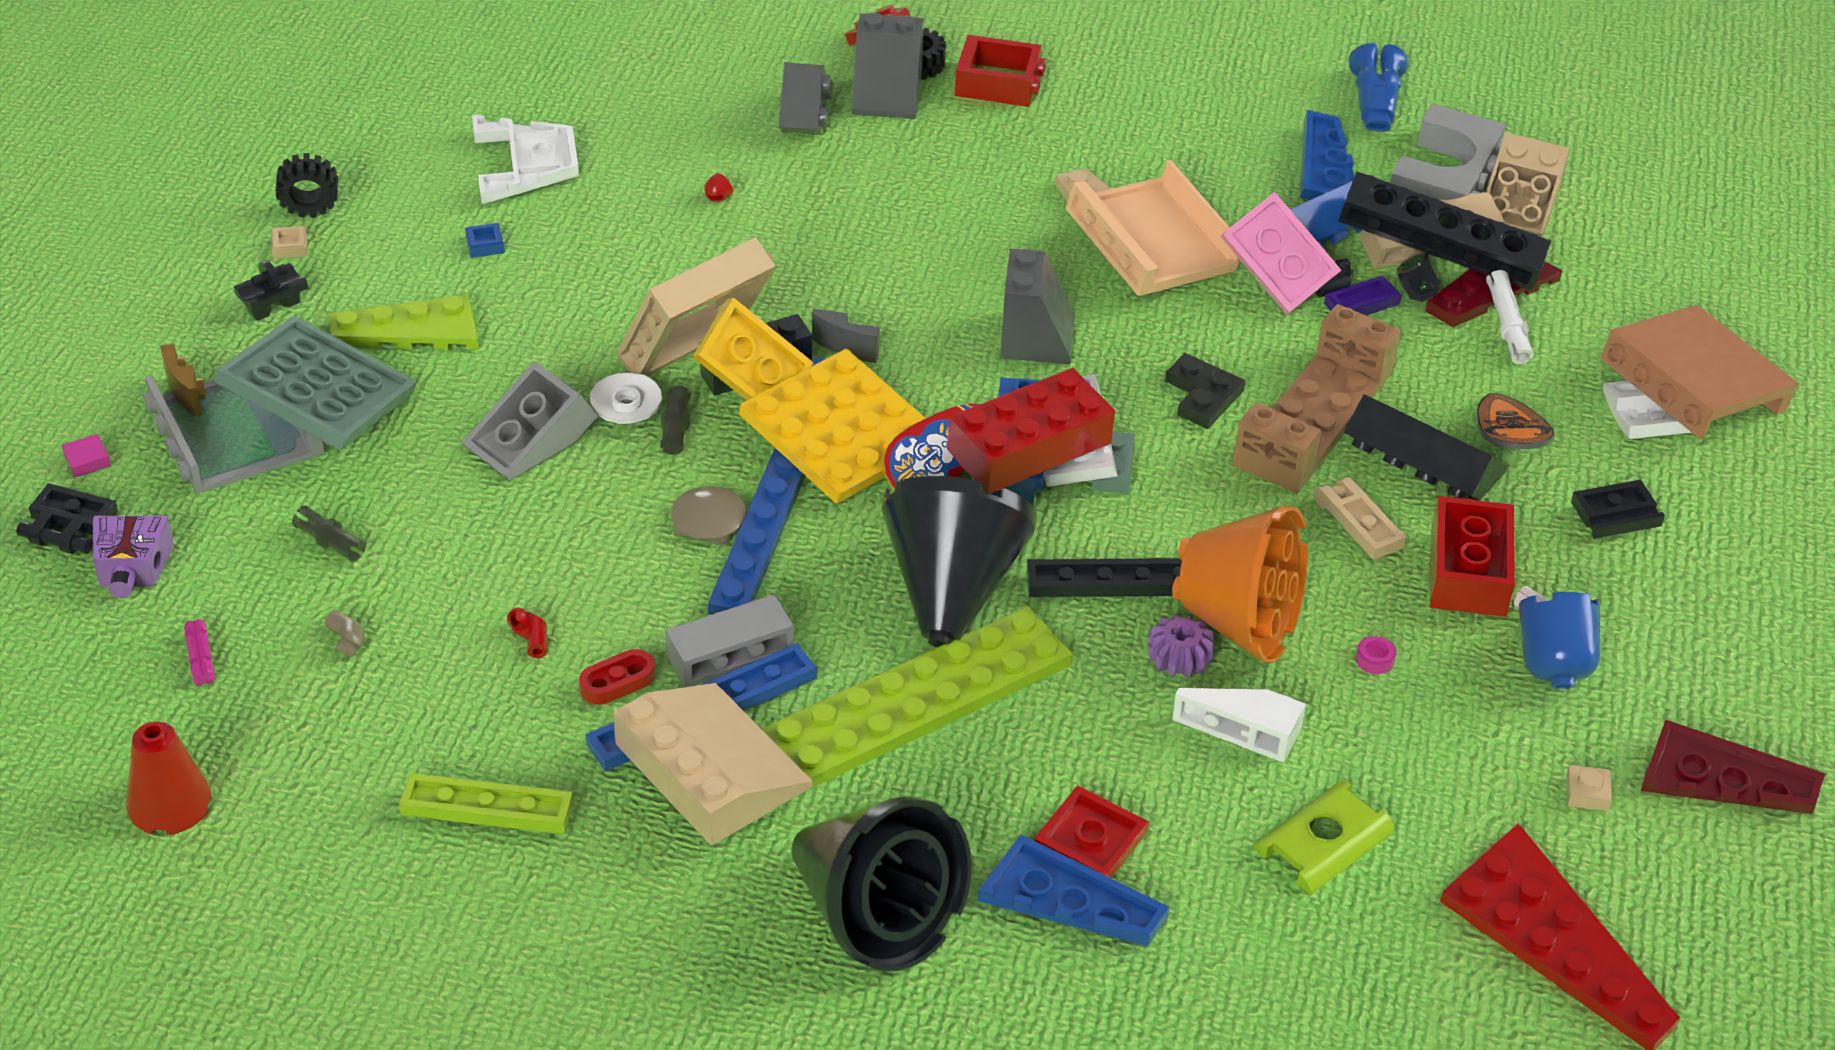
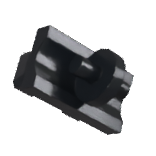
M268 260L259 262V274L234 286L235 295L245 304L247 311L252 317L258 321L270 315V305L279 301L283 307H291L300 303V292L308 289L307 280L298 275L291 263L274 267Z

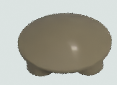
M702 486L688 490L676 499L671 509V518L677 535L710 540L715 545L728 543L731 540V534L741 527L746 516V506L743 500L731 490L717 486Z

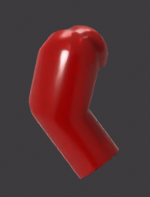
M513 608L507 615V623L511 626L512 631L528 640L527 652L532 658L544 657L547 654V625L545 621L539 616L525 611L523 608Z

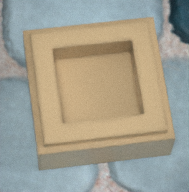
M306 226L273 228V259L308 257Z

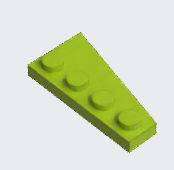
M469 295L449 296L440 299L328 313L331 335L352 347L379 348L383 342L393 343L398 348H413L414 343L433 344L434 349H449L450 344H466V350H479Z

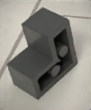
M784 62L779 117L781 132L820 135L821 126L826 127L828 107H825L826 99H832L833 80H830V75H827L823 65Z

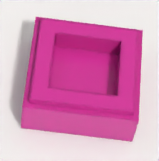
M98 434L62 445L64 456L74 477L111 466L109 456Z

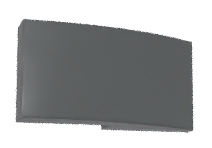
M813 308V341L836 353L847 348L859 360L872 363L877 362L880 327L848 323V313Z

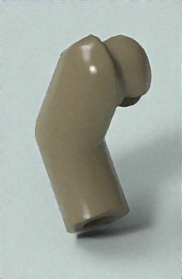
M332 610L327 615L325 626L342 636L336 644V649L349 657L355 656L358 647H362L365 640V632L362 625L337 610Z

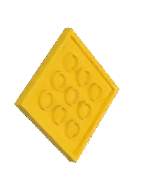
M847 348L741 403L739 415L836 504L884 478L883 458L887 446L898 434L913 424L926 419Z

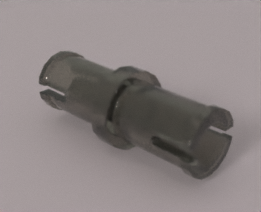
M673 386L668 390L667 407L661 416V424L664 428L660 448H663L665 453L672 455L683 451L685 430L690 425L688 406L691 393L683 386Z
M307 505L301 506L297 510L298 513L308 518V521L306 522L294 515L292 525L314 537L319 546L325 549H333L346 557L350 562H356L361 558V555L351 550L350 547L353 546L364 553L366 542L344 530L339 521L332 518L326 519Z

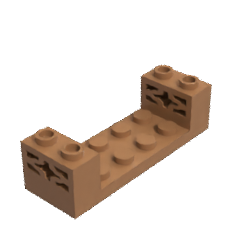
M1337 304L1321 323L1316 356L1275 406L1270 408L1255 402L1240 420L1233 466L1298 494L1345 434L1344 431L1363 394L1373 398L1393 373L1401 329Z

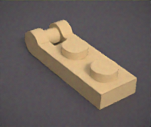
M1350 477L1336 481L1335 486L1324 485L1315 489L1314 498L1316 504L1321 509H1327L1373 560L1404 548L1406 536Z

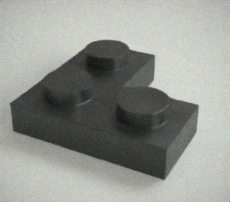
M1184 353L1166 371L1165 382L1189 393L1179 403L1177 415L1209 429L1244 392L1246 380Z

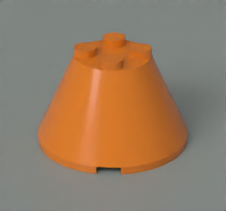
M1282 506L1197 532L1191 538H1183L1179 546V559L1182 563L1180 576H1177L1173 583V598L1181 600L1185 609L1261 662L1273 663L1282 656L1286 648L1280 646L1285 633H1294L1301 611L1307 578L1308 543L1300 541L1299 528L1305 529L1306 527L1300 510L1296 507Z

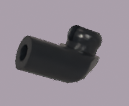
M1348 259L1334 261L1341 271L1315 292L1319 298L1351 285L1354 270L1351 269V262Z

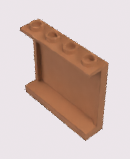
M1698 305L1612 329L1600 357L1700 440L1704 439L1712 420L1761 404L1765 405L1776 415L1786 412L1799 384Z

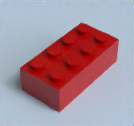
M1070 368L949 416L947 450L974 480L982 481L981 488L990 494L1111 444L1115 410L1074 368Z

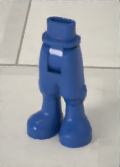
M1366 43L1355 48L1349 55V68L1355 76H1358L1355 83L1358 87L1361 119L1365 123L1367 130L1388 131L1391 123L1394 121L1398 91L1402 86L1400 77L1407 71L1408 57L1399 47L1392 44L1384 45L1380 56L1382 74L1378 75L1376 73L1378 47L1374 43Z

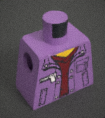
M94 516L93 560L99 584L103 587H108L110 594L118 598L130 596L133 587H151L155 585L174 545L168 516Z

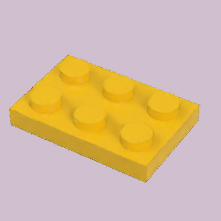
M734 297L725 301L692 356L745 400H749L810 368L813 364L809 358Z

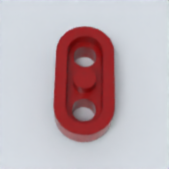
M633 649L585 668L579 676V688L582 698L592 704H606L647 687L655 678L654 658L646 651Z

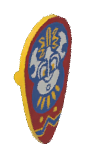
M965 404L951 407L913 424L898 434L887 446L883 458L884 475L891 488L895 490L897 481L913 477H960L965 469L947 450L949 416L980 404Z

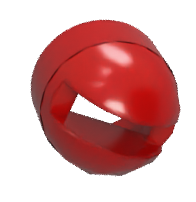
M715 173L704 185L705 195L712 202L719 203L733 194V187L730 181L720 173Z

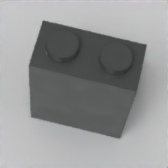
M860 13L856 31L852 114L916 119L922 81L924 18H914L908 15L887 16L879 13Z
M1010 249L1004 293L1000 358L1070 364L1075 313L1045 251Z

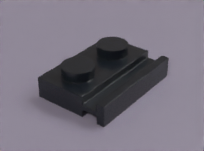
M1641 479L1575 491L1571 500V504L1585 526L1592 529V537L1594 539L1661 527L1665 517L1663 512H1658L1656 509L1657 503Z

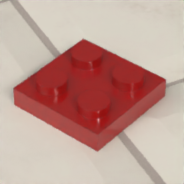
M1077 785L1035 836L1034 841L1112 878L1147 834L1149 821Z

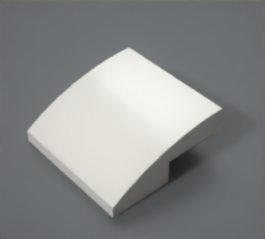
M1629 381L1603 383V391L1609 408L1617 424L1628 439L1692 433Z

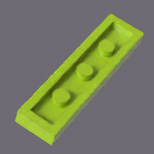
M409 773L399 808L400 814L403 816L565 834L574 800L572 791Z

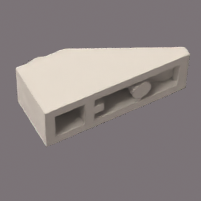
M1178 688L1175 695L1172 720L1284 763L1301 732L1306 704L1271 690Z

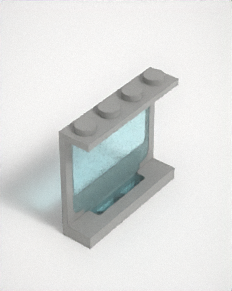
M152 375L145 377L148 392L142 395L146 409L149 414H156L154 422L160 437L167 436L165 443L171 459H179L176 461L180 477L183 482L190 481L196 494L325 454L321 439L304 430L295 428L288 421L273 413L262 410L251 401L232 394L227 388L215 383L214 380L204 382L207 399L200 400L202 415L194 416L178 402L172 392L162 395Z

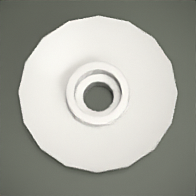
M632 372L607 376L596 383L590 392V406L604 420L618 424L636 423L648 419L658 411L662 403L661 389L657 383L645 375Z

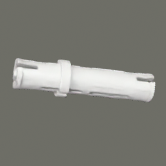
M1503 270L1494 271L1491 273L1493 280L1488 275L1486 281L1501 322V337L1503 340L1506 339L1512 362L1515 364L1527 363L1529 361L1528 358L1532 359L1534 356L1527 336L1529 331L1525 320L1522 321L1508 273Z

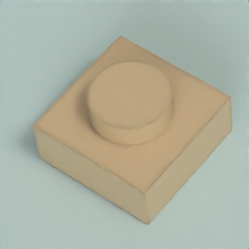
M1569 765L1566 774L1567 806L1609 811L1612 802L1610 770Z

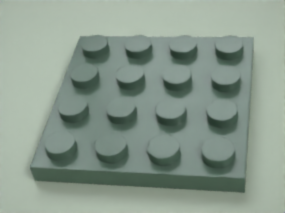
M292 316L219 367L214 377L215 383L227 388L232 394L251 401L262 410L275 414L291 423L295 428L304 430L321 439L325 444L336 447L339 450L344 449L414 392L417 383L416 380L296 316Z

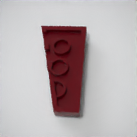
M1545 261L1533 290L1530 291L1511 284L1514 296L1523 292L1527 295L1539 290L1541 284L1546 282L1550 285L1559 282L1562 270ZM1468 269L1438 292L1437 295L1429 299L1425 312L1452 327L1487 313L1488 307L1494 305L1492 294L1486 281L1488 275Z
M1665 719L1640 791L1813 814L1826 773Z

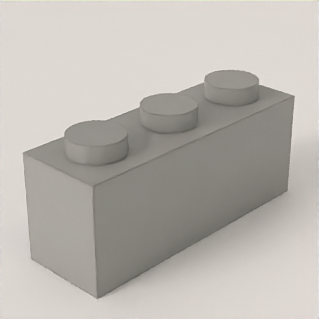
M774 594L665 630L667 658L684 687L710 681L794 644V625Z

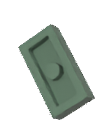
M1113 431L1111 445L1118 476L1093 480L1092 490L1129 493L1134 434Z

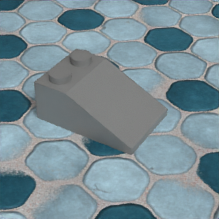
M534 361L461 443L510 481L575 443L599 415L578 392Z

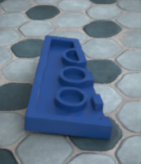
M1307 110L1303 126L1300 198L1314 199L1353 181L1355 177L1352 169L1354 161L1352 155L1347 154V141L1339 117Z
M1023 835L1018 837L978 890L977 900L978 902L1145 946L1151 943L1168 918L1169 906Z

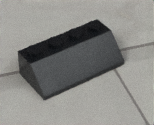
M1363 394L1344 431L1345 434L1354 438L1352 446L1368 454H1371L1375 448L1385 453L1383 461L1401 470L1407 464L1417 469L1415 477L1431 485H1435L1436 481L1440 480L1450 485L1447 492L1458 498L1468 499L1469 496L1481 500L1508 468V465L1494 456Z

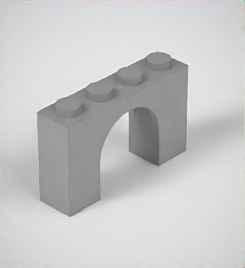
M1431 104L1422 119L1417 147L1454 157L1464 164L1444 167L1401 156L1392 172L1390 183L1431 198L1445 201L1461 198L1470 193H1484L1489 180V174L1492 175L1506 124Z

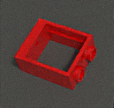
M968 34L956 68L954 96L1029 107L1032 96L1039 93L1041 77L1045 73L1046 58H1041L1042 45ZM983 65L1025 71V75L978 69L977 66Z

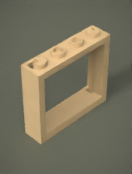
M755 237L650 288L616 353L629 373L649 376L694 353L727 299L734 297L750 310L776 267L770 252L766 253ZM716 300L714 303L678 320L680 317Z

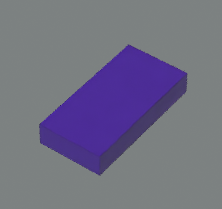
M1379 276L1325 294L1324 304L1330 311L1339 304L1367 316L1399 305L1402 295L1383 276Z

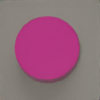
M1377 636L1366 637L1357 646L1355 660L1357 665L1368 673L1384 674L1394 666L1396 648L1385 638Z

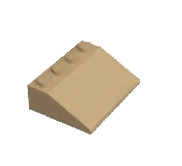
M716 683L648 692L613 711L616 745L711 846L813 787V781Z

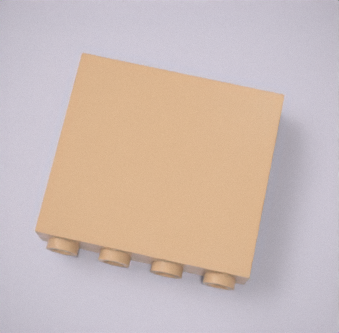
M1171 160L1166 162L1162 177L1095 193L1085 180L1073 183L1065 209L1138 296L1237 270L1240 259L1221 238L1222 234L1230 227Z

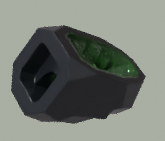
M1428 253L1416 254L1406 259L1397 268L1399 280L1409 299L1423 302L1437 295L1441 280Z

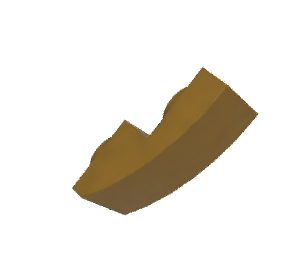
M175 343L160 345L166 377L172 393L178 402L192 415H202L200 400L207 399L203 378L196 379L193 364L186 365L185 357H177Z

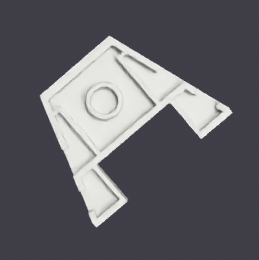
M472 115L475 143L509 141L513 172L478 175L481 204L579 176L572 126L531 121L530 126L514 125L512 119L500 118L499 123L485 121V117L481 115Z

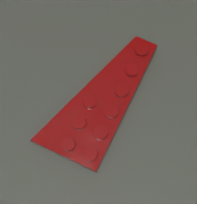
M1519 823L1442 891L1441 903L1644 1049L1656 1050L1677 1028L1680 1020L1677 1013Z

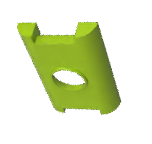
M1339 781L1256 842L1252 848L1265 859L1277 852L1300 871L1296 884L1311 896L1395 831L1391 817L1384 809L1376 813L1351 793V783ZM1316 818H1330L1341 825L1342 833L1335 839H1321L1312 833L1309 824Z

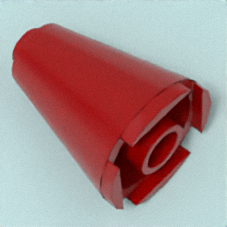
M159 721L146 723L139 727L132 736L126 796L127 813L132 823L146 833L153 834L152 829L166 830L167 835H171L194 827L208 812L207 806L212 796L210 785L171 725Z

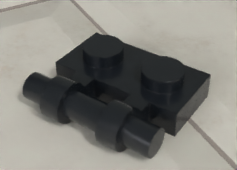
M48 483L29 506L31 519H35L33 523L21 521L17 526L16 533L18 536L28 538L30 543L43 546L48 543L59 546L60 551L74 554L75 552L88 554L92 549L93 541L84 538L83 535L85 533L93 535L94 516H115L118 512L115 500ZM54 525L65 527V530L62 532L52 528Z

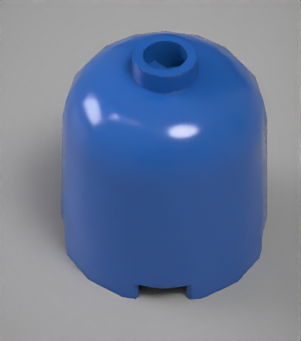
M1553 592V600L1536 602L1535 595L1521 600L1519 603L1523 658L1528 671L1541 681L1551 682V687L1554 689L1574 688L1576 686L1575 681L1586 679L1592 675L1600 663L1599 600L1590 601V594L1578 592Z

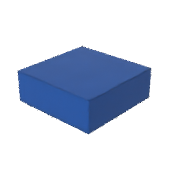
M499 223L465 228L471 258L505 253Z

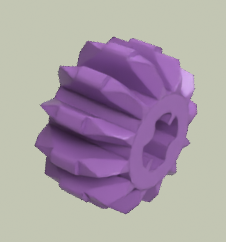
M1176 613L1173 614L1170 620L1160 618L1157 626L1152 627V631L1149 633V661L1155 662L1157 671L1169 670L1171 678L1177 673L1183 674L1187 679L1192 672L1202 674L1206 665H1210L1213 659V631L1206 628L1204 621L1194 622L1191 614L1186 619L1180 618Z

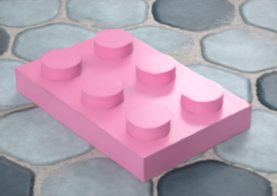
M1275 192L1221 236L1223 241L1286 315L1291 313L1341 271L1339 266Z

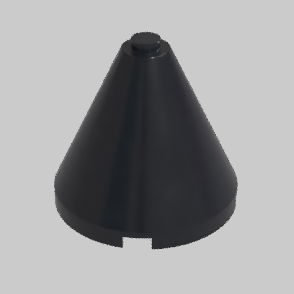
M948 476L907 478L896 482L893 493L890 494V489L885 490L882 514L921 635L928 639L930 645L940 647L944 644L949 645L955 639L960 640L1033 536L1037 513L1033 505L1020 495L1003 488L1001 489V496L997 497L981 492L982 481Z
M913 796L892 798L805 827L795 836L791 848L792 858L838 945L855 961L881 971H899L910 968L933 954L947 939L940 933L948 923L952 913L961 916L970 888L971 852L962 825L957 819L950 817L942 809L943 806Z

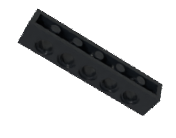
M1356 171L1338 222L1493 277L1491 273L1494 271H1506L1511 284L1530 291L1533 290L1542 271L1551 244V240L1540 237L1537 234L1523 231L1503 222L1495 221L1470 210L1453 206L1439 199L1425 196L1408 188L1397 186Z

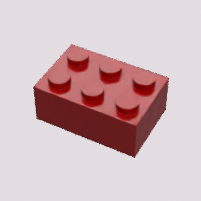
M1438 496L1431 526L1429 608L1507 617L1515 586L1514 505Z

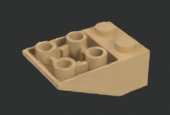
M1505 132L1486 191L1490 192L1505 224L1543 236L1565 174L1569 147Z

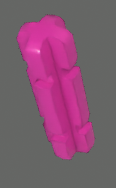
M201 619L187 621L184 625L193 683L197 686L211 684L215 680L206 624Z

